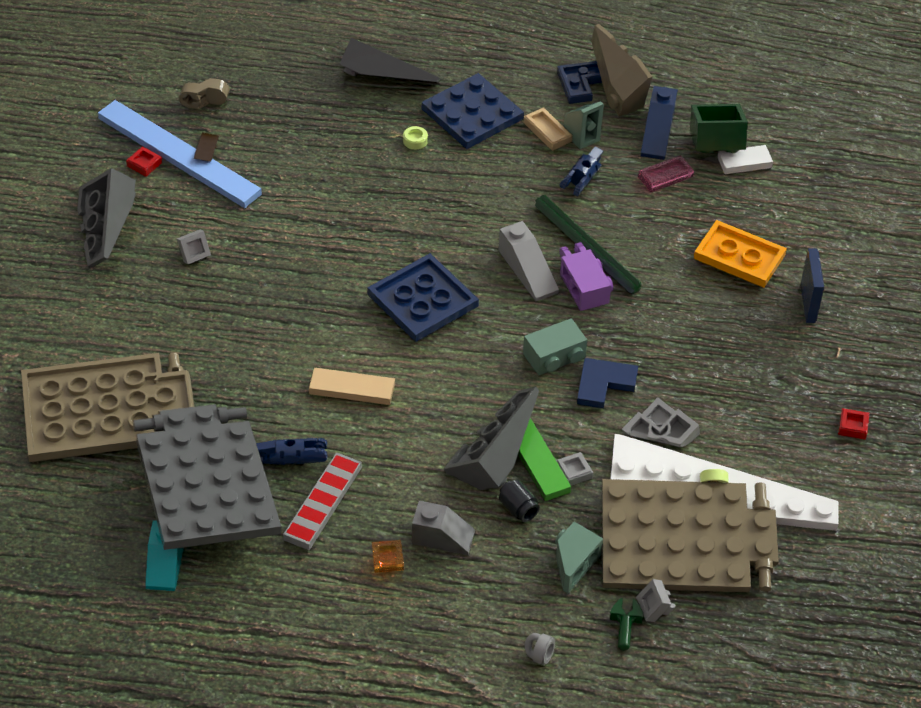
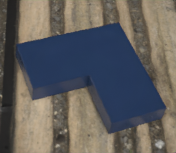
M597 61L557 66V74L568 103L592 101L593 93L589 84L602 83Z
M585 358L577 405L604 409L607 388L634 392L638 366Z

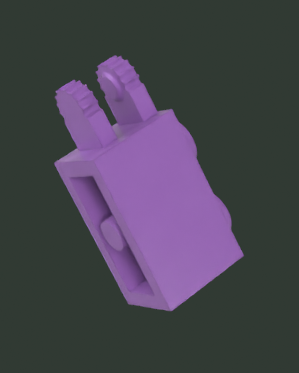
M581 242L575 244L574 254H571L566 246L561 247L559 250L561 257L560 276L580 311L608 304L610 302V294L613 291V283L609 276L606 277L603 272L601 261L595 258L591 249L586 250Z

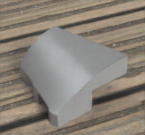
M658 397L642 414L638 412L622 428V432L625 435L678 447L686 446L700 435L699 424L681 410L677 409L675 411Z

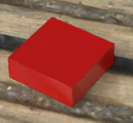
M142 146L126 160L127 167L147 177L162 164V156Z
M842 408L838 435L866 440L869 413Z

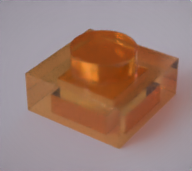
M401 540L372 542L374 573L404 570Z

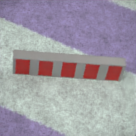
M336 452L284 532V541L307 550L311 549L362 469V462Z

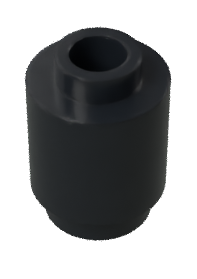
M520 480L508 481L500 488L499 501L516 519L528 522L538 514L540 506L538 505L537 498Z

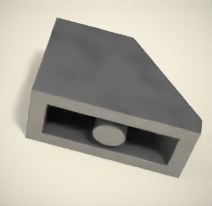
M419 501L412 522V544L469 555L475 529L448 506Z

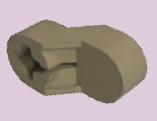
M209 78L200 84L186 83L180 92L179 101L183 106L192 109H200L208 104L221 105L226 102L230 88L223 80Z

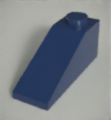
M653 87L640 156L665 160L678 89Z

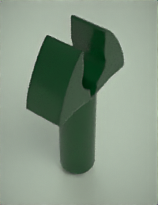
M622 597L612 607L609 619L619 621L618 648L625 651L630 648L632 623H642L643 612L637 601L633 599L632 611L626 615L622 609Z

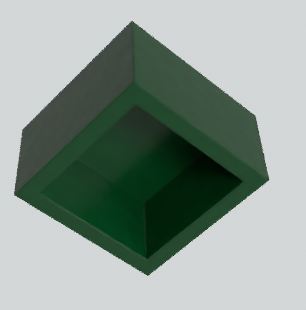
M740 104L691 105L690 134L696 151L713 153L714 151L724 150L728 153H736L739 150H746L748 121Z

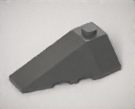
M113 168L79 187L77 209L78 215L83 217V223L80 226L81 232L86 234L84 249L87 266L91 268L109 258L136 195V180Z

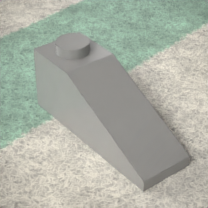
M521 221L501 228L499 252L533 299L539 301L558 294V286L537 240L525 223Z

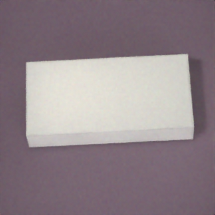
M766 145L746 147V150H739L736 153H728L724 150L718 151L717 158L724 174L772 168L773 160Z

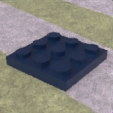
M479 73L422 101L421 109L466 149L524 119V111Z
M431 253L367 287V295L415 342L479 306V299Z

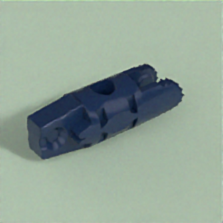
M595 146L588 155L583 154L559 186L565 189L569 186L570 182L576 186L573 195L578 197L602 166L599 161L603 150Z
M325 438L279 439L256 443L263 464L320 463L327 460V451H325L327 449V440Z

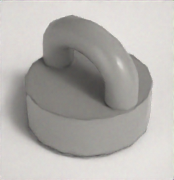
M531 633L527 636L525 651L528 657L533 662L545 665L550 661L555 648L554 637L544 633L541 635ZM535 640V641H537V642H536L535 647H534V650H533V649H532V643H533V641Z

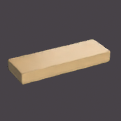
M314 368L309 386V394L390 405L395 387V378Z

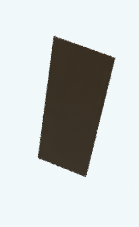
M202 132L194 159L211 162L219 135Z

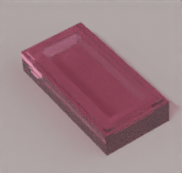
M681 155L638 171V178L650 192L692 178L694 175V170Z

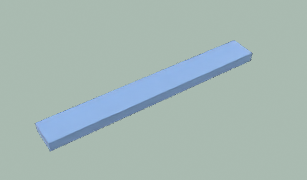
M114 100L98 112V118L150 151L162 156L166 161L241 207L246 208L262 195L260 187L214 159L211 162L194 159L196 152L194 147L120 102Z

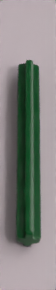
M542 195L535 200V207L575 243L581 242L586 250L591 249L595 258L601 261L602 268L630 294L640 291L642 283L546 195Z

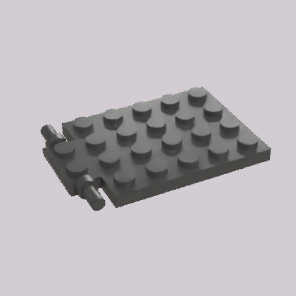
M216 404L162 410L160 414L152 415V418L133 420L134 431L154 429V432L137 434L136 443L164 550L281 534L282 526L250 422L228 423V420L247 418L246 407L227 409L226 407L216 408Z

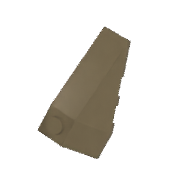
M600 24L595 25L591 42L609 106L616 111L619 117L644 108L653 76L636 55L631 57L628 54L627 47L617 45L612 34Z

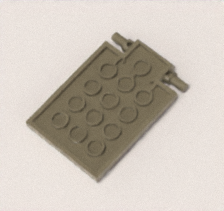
M159 353L21 370L29 462L138 448L136 443L137 434L154 432V429L134 431L133 420L152 418V415L160 414L162 410L195 407L190 374L180 366L179 355L177 353H170L168 355L169 368L167 373H162Z
M602 479V588L644 589L652 579L662 580L665 590L750 592V566H755L756 572L759 573V590L764 592L770 591L771 573L773 572V567L779 563L776 510L770 509V502L766 496V484L759 482L754 485L755 500L752 502L753 509H747L746 483Z

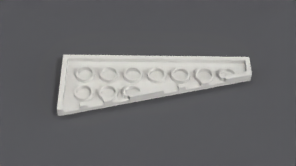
M615 434L611 479L700 482V473L702 471L722 469L728 472L729 483H746L747 509H753L752 502L755 500L754 485L762 482L766 484V496L770 502V509L776 510L777 524L837 531L838 501L624 435Z

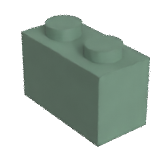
M572 318L524 336L523 355L538 376L547 372H553L562 366L576 363L586 358L587 338Z

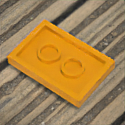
M716 220L695 250L693 259L765 288L785 257L787 248Z

